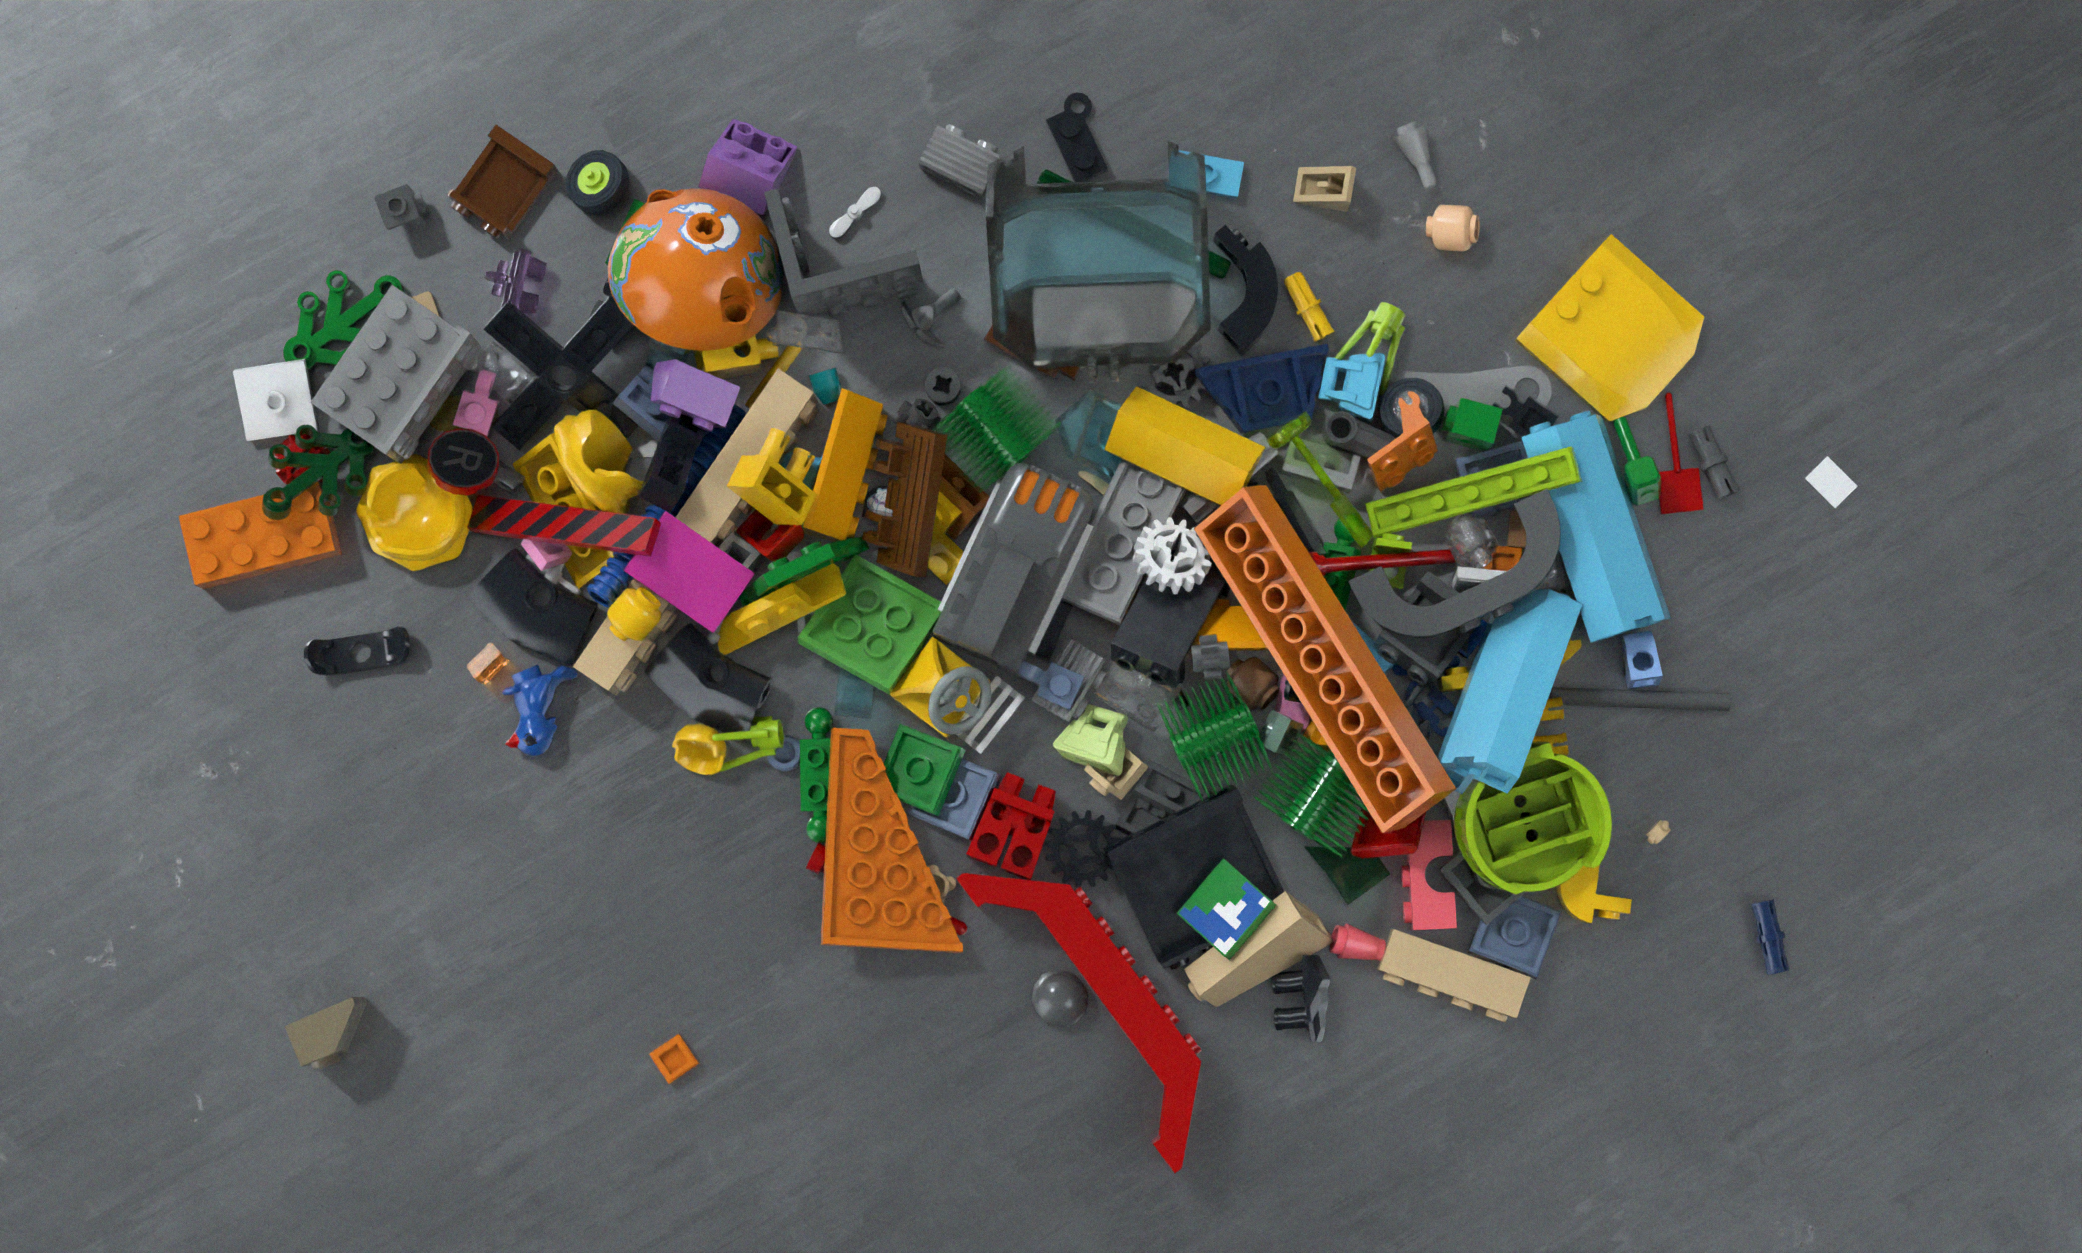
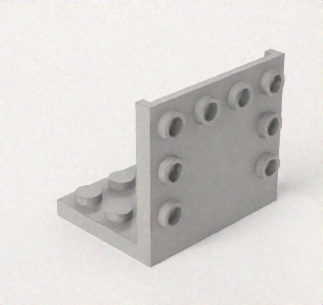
M391 285L310 403L396 462L402 463L404 459L407 460L413 454L419 444L418 439L465 371H469L476 363L481 354L479 351L482 346L468 331L459 325L456 328L407 294Z

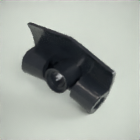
M517 548L508 552L468 595L469 600L509 640L569 666L573 664L584 632L588 631L598 608L596 601L552 584ZM540 588H548L551 592V600L545 606H536L534 603V594Z
M692 623L683 627L645 669L646 675L688 717L724 733L750 731L757 708L762 707L765 703L773 682L771 677L735 663L728 656H723ZM715 662L720 664L724 670L723 678L719 682L713 679L710 672Z

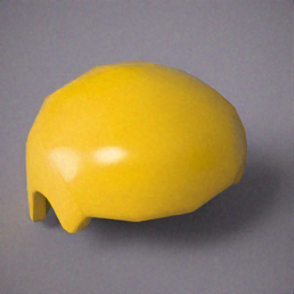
M701 723L687 724L675 735L672 744L673 748L676 747L674 759L689 771L701 775H714L720 772L726 757L727 746L725 740L714 741L712 739L714 734H719L713 727Z

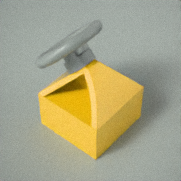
M932 637L906 670L890 696L948 740L951 735L961 734L970 730L984 717L991 700V682L982 671L972 667ZM980 698L979 703L976 707L974 704ZM968 714L969 717L961 722L965 715Z

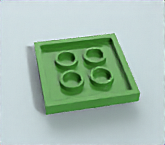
M855 554L841 574L846 595L816 610L797 637L798 644L890 695L932 634L941 614V611L938 610L941 601Z

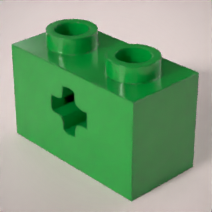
M1460 398L1455 406L1450 405L1449 410L1446 411L1441 429L1447 432L1445 441L1483 452L1488 451L1494 444L1503 409Z

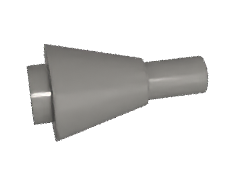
M1415 120L1397 128L1398 136L1392 139L1414 167L1416 166L1423 186L1427 187L1436 183V177L1429 163L1430 155L1425 124L1418 127Z

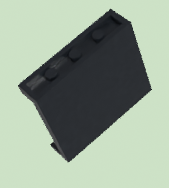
M1230 785V788L1229 786L1224 788L1223 791L1219 790L1216 792L1217 795L1213 793L1209 795L1210 798L1207 796L1203 798V801L1199 800L1103 848L1159 965L1163 969L1170 967L1171 970L1177 969L1190 961L1189 956L1201 950L1204 954L1213 947L1184 921L1177 912L1223 858L1272 901L1284 892L1242 803L1244 800L1238 788L1234 785Z

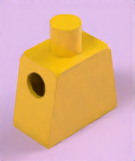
M755 335L740 344L724 349L710 351L693 350L697 369L721 379L757 372L761 365V360L779 357L775 336L756 339ZM734 350L743 351L746 357L738 356Z

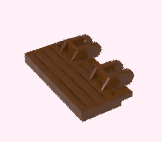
M897 422L895 437L904 439L903 443L887 439H877L876 447L888 451L889 458L888 461H874L873 469L888 475L898 476V479L889 477L885 508L893 510L892 514L885 511L866 509L865 518L876 521L879 524L878 531H863L862 540L887 547V549L878 548L876 563L913 577H926L948 435L918 425Z

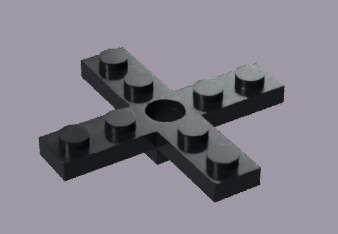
M611 296L603 302L563 347L509 300L485 325L484 331L537 375L492 426L493 429L518 450L527 443L559 406L566 401L579 412L586 410L600 411L619 428L626 439L639 426L613 404L619 394L592 372L633 327V324L621 312ZM559 365L568 366L575 372L576 381L570 385H561L552 378L551 370Z

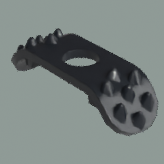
M397 626L386 631L337 639H314L305 645L304 660L308 669L314 674L327 676L394 666L404 662L408 657L410 648L409 634L406 628ZM364 643L371 649L370 657L361 663L353 661L351 658L352 648L356 644Z

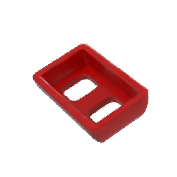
M757 510L736 530V533L773 562L786 557L805 537L801 525H780L767 540H762L761 538L774 523Z

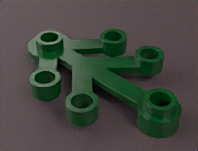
M301 425L297 428L295 443L299 448L311 449L314 446L335 448L328 455L291 452L283 444L273 445L269 450L268 462L276 469H283L287 466L309 468L285 487H274L264 494L262 511L270 519L281 520L286 518L291 512L292 500L322 478V494L319 497L318 509L323 515H336L341 504V498L337 494L338 466L347 459H349V474L345 480V491L351 496H361L366 491L367 478L363 474L364 459L372 454L374 446L348 428L342 434L318 433L311 425ZM306 434L311 436L312 438L309 440H305L300 436ZM352 440H358L363 443L356 444ZM282 454L285 456V458L277 459L274 457V455ZM350 482H360L361 486L355 487L351 485ZM272 499H281L283 502H274ZM332 501L335 503V505L327 506L324 504V502Z

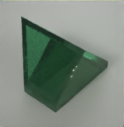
M1304 846L1344 906L1355 901L1390 875V872L1379 857L1359 858L1352 855L1350 852L1351 847H1344L1347 851L1338 847H1332L1343 856L1341 858L1325 847Z

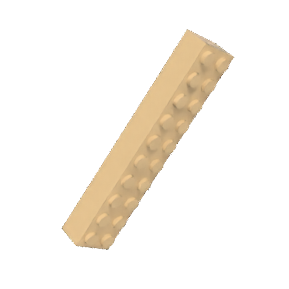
M778 368L675 518L716 547H719L731 532L735 534L738 528L735 522L742 513L748 515L753 508L727 487L741 456L759 454L770 428L779 429L791 437L783 454L786 455L788 452H792L799 440L796 437V433L802 425L808 427L819 411L816 408L818 401L814 392ZM633 579L627 588L638 589V587H643L658 598L661 603L659 609L662 614L659 623L642 641H634L629 638L627 641H622L611 632L609 627L612 623L607 616L573 666L616 696L620 690L625 693L630 688L637 676L633 673L634 669L640 661L646 663L657 647L653 643L661 631L667 633L677 618V615L674 614L675 606L636 579Z

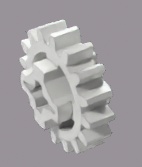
M1172 517L1167 518L1165 525H1162L1157 519L1154 520L1151 529L1146 526L1143 528L1140 537L1137 538L1134 545L1136 551L1132 559L1133 562L1140 563L1136 571L1137 574L1147 573L1148 579L1146 584L1150 585L1156 581L1159 583L1158 588L1160 592H1163L1166 586L1171 587L1173 594H1178L1181 586L1187 592H1190L1194 583L1200 585L1203 582L1212 564L1209 561L1211 558L1200 538L1196 536L1195 527L1191 530L1187 529L1186 520L1184 519L1179 525H1174ZM1172 550H1175V553H1174V556H1173V557H1175V558H1174L1173 562H1171V561H1170L1171 556H1172V555H1171V551H1172Z

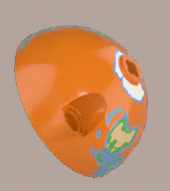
M691 188L680 189L674 192L658 189L648 196L647 202L620 229L610 252L608 282L618 308L641 332L672 347L710 351L740 344L755 336L768 324L776 313L781 301L783 263L779 248L766 223L755 211L741 201L727 194L709 189Z

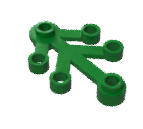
M335 270L330 272L326 278V284L330 291L324 327L312 335L314 313L320 309L321 301L313 292L306 291L301 293L297 300L298 307L301 310L297 335L290 338L284 346L283 355L285 361L306 359L307 370L312 368L317 362L336 365L348 348L342 352L322 349V347L331 340L352 342L361 329L352 328L351 326L377 307L384 297L381 291L383 285L391 283L404 292L402 283L391 275L380 277L374 284L373 292L341 314L344 292L348 289L350 281L348 276L342 271ZM336 276L344 278V283L339 288L332 286V280ZM307 297L315 299V304L310 309H305L303 306V302ZM300 346H305L307 349L306 355L303 358H296L295 350Z

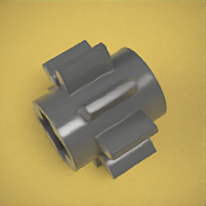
M916 398L913 404L906 400L897 411L898 417L894 422L895 424L897 422H904L933 430L937 427L936 425L941 421V418L937 416L938 411L931 402Z
M1216 634L1199 636L1200 645L1191 646L1194 673L1203 672L1204 680L1222 678L1221 670L1230 669L1227 641L1217 642Z

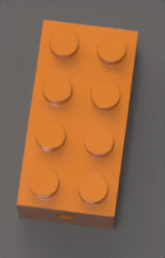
M316 482L293 499L290 514L281 520L270 519L263 513L262 502L264 495L178 516L195 586L207 589L342 555L333 516L323 515L318 509L319 497L322 494V483ZM272 499L274 502H283L281 499ZM330 501L324 502L325 505L331 506Z

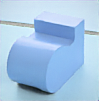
M1645 631L1621 635L1627 690L1658 686L1663 674L1652 632Z

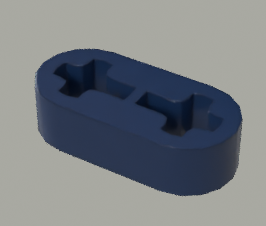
M1413 681L1407 686L1404 692L1405 701L1418 683ZM1426 685L1425 687L1430 691L1426 697L1433 706L1429 708L1422 701L1417 704L1413 703L1423 722L1429 720L1430 730L1437 736L1445 738L1448 727L1441 730L1437 726L1440 719L1433 711L1437 708L1443 715L1454 714L1456 707L1435 685L1432 688Z

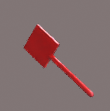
M1667 392L1665 394L1674 470L1659 472L1661 476L1660 513L1663 515L1704 510L1699 467L1681 469L1672 394Z

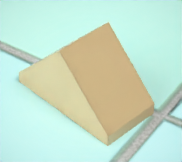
M1299 167L1293 202L1347 212L1351 203L1356 167Z

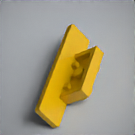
M832 563L732 612L731 615L724 618L719 630V651L727 655L845 596L846 590L839 567Z

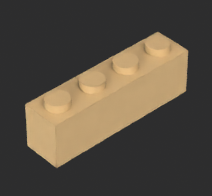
M1396 929L1390 930L1384 955L1377 967L1378 971L1384 972L1383 980L1403 986L1405 980L1419 985L1417 992L1434 998H1438L1439 992L1453 997L1451 1004L1468 1010H1472L1475 1004L1487 1009L1485 1016L1505 1023L1508 1016L1511 1018L1518 1017L1531 979L1529 976Z

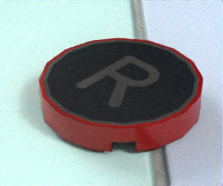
M457 428L446 431L435 438L428 449L427 470L429 475L431 473L435 483L441 489L452 494H476L477 490L484 487L486 489L492 485L498 474L499 454L495 444L486 435L475 430Z

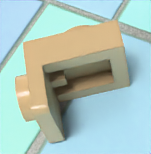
M1125 747L1121 775L1115 776L1096 770L1089 764L1084 771L1093 778L1089 784L1105 797L1112 793L1122 800L1148 769V766Z

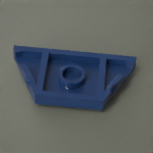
M1327 343L1195 369V375L1240 434L1304 422L1312 419L1316 404L1315 394L1320 387L1322 379L1320 373L1329 347Z

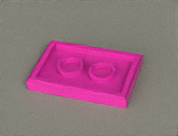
M664 511L658 520L661 522V526L651 557L634 554L623 571L714 633L755 573L667 511Z

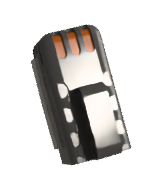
M1022 462L1011 466L1006 472L1002 483H996L940 603L938 610L941 611V614L932 631L934 638L1003 671L1018 676L1023 661H1026L1028 655L1035 656L1092 532L1093 526L1089 525L1093 514V499L1089 492L1031 464Z

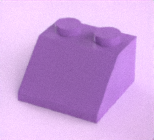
M676 359L656 362L653 373L651 401L661 405L659 408L660 412L675 418H679L683 414L693 419L692 425L712 432L713 427H726L740 386Z

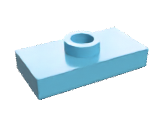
M1174 149L1168 186L1237 199L1244 162Z

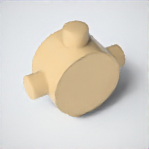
M1660 819L1646 833L1647 841L1650 844L1655 843L1657 845L1671 831L1669 822Z

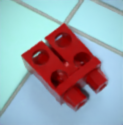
M1007 772L999 788L993 789L966 857L997 868L1008 836L1011 835L1013 837L1001 865V870L1023 879L1031 880L1055 813L1052 808L1056 791L1038 784L1033 800L1030 802L1019 797L1025 779Z

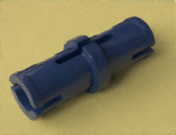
M1774 899L1751 904L1758 931V936L1755 937L1757 944L1760 943L1766 974L1770 975L1789 971L1790 968L1783 943V938L1786 937L1784 931L1780 930Z

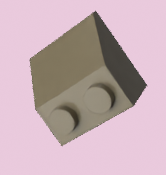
M351 997L285 1026L301 1067L312 1065L313 1070L323 1069L341 1061L339 1054L348 1051L367 1005L365 997Z

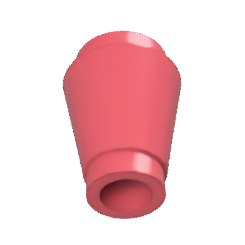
M1347 923L1344 926H1335L1331 936L1334 942L1330 944V953L1337 954L1339 959L1381 961L1386 946L1385 940L1379 939Z

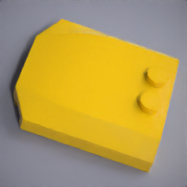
M1611 234L1528 324L1515 341L1598 415H1602L1603 420L1610 423L1620 417L1644 410L1694 356L1704 316Z

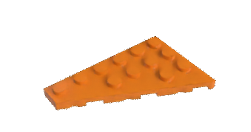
M832 728L821 945L948 953L963 952V943L960 942L950 920L951 916L947 907L943 904L940 897L941 893L917 845L916 836L910 829L908 818L897 793L892 788L885 772L886 768L882 759L878 756L875 749L876 745L869 730Z

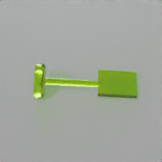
M1304 411L1269 436L1266 442L1273 449H1278L1290 441L1293 442L1334 498L1330 503V507L1360 548H1363L1373 536V532L1344 492H1340L1299 437V434L1311 425V417L1307 411Z

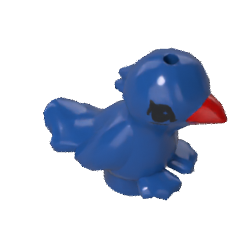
M537 664L512 675L515 685L505 688L502 693L503 695L514 694V702L520 714V719L516 731L505 745L510 748H518L522 753L529 756L541 755L550 747L558 726L554 724L556 717L546 719L544 715L552 703L557 686L563 681L578 677V671L575 668L561 665L550 674L542 675Z

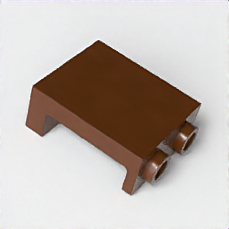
M495 124L488 134L490 141L455 191L450 189L447 195L453 201L451 208L467 219L474 215L483 221L480 227L496 239L502 234L510 240L554 178L558 169L548 159Z

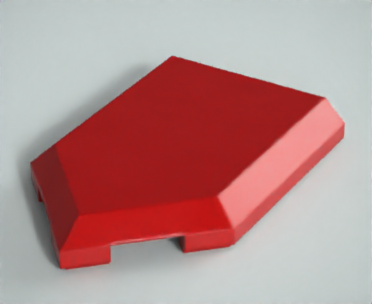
M1363 808L1361 809L1363 815L1366 818L1368 817V819L1366 820L1359 816L1358 820L1361 821L1362 825L1357 823L1356 828L1360 832L1355 831L1354 838L1356 837V839H1353L1350 851L1352 855L1363 859L1414 854L1416 852L1426 812L1403 829L1382 833L1371 814L1363 810Z

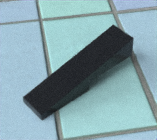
M683 414L679 418L668 415L638 495L639 498L671 513L683 494L695 451L701 443L705 430L692 425L693 419Z

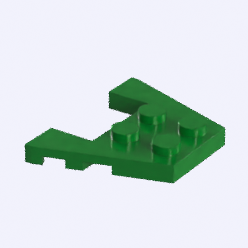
M862 536L828 543L822 546L820 541L802 548L800 550L802 556L792 561L784 557L767 566L769 572L761 575L740 594L741 604L744 607L837 561L842 563L853 558L855 554L859 555L870 550L867 542L862 540Z

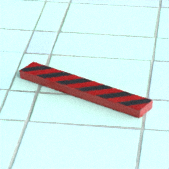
M478 495L467 528L474 533L651 557L661 522L651 517Z

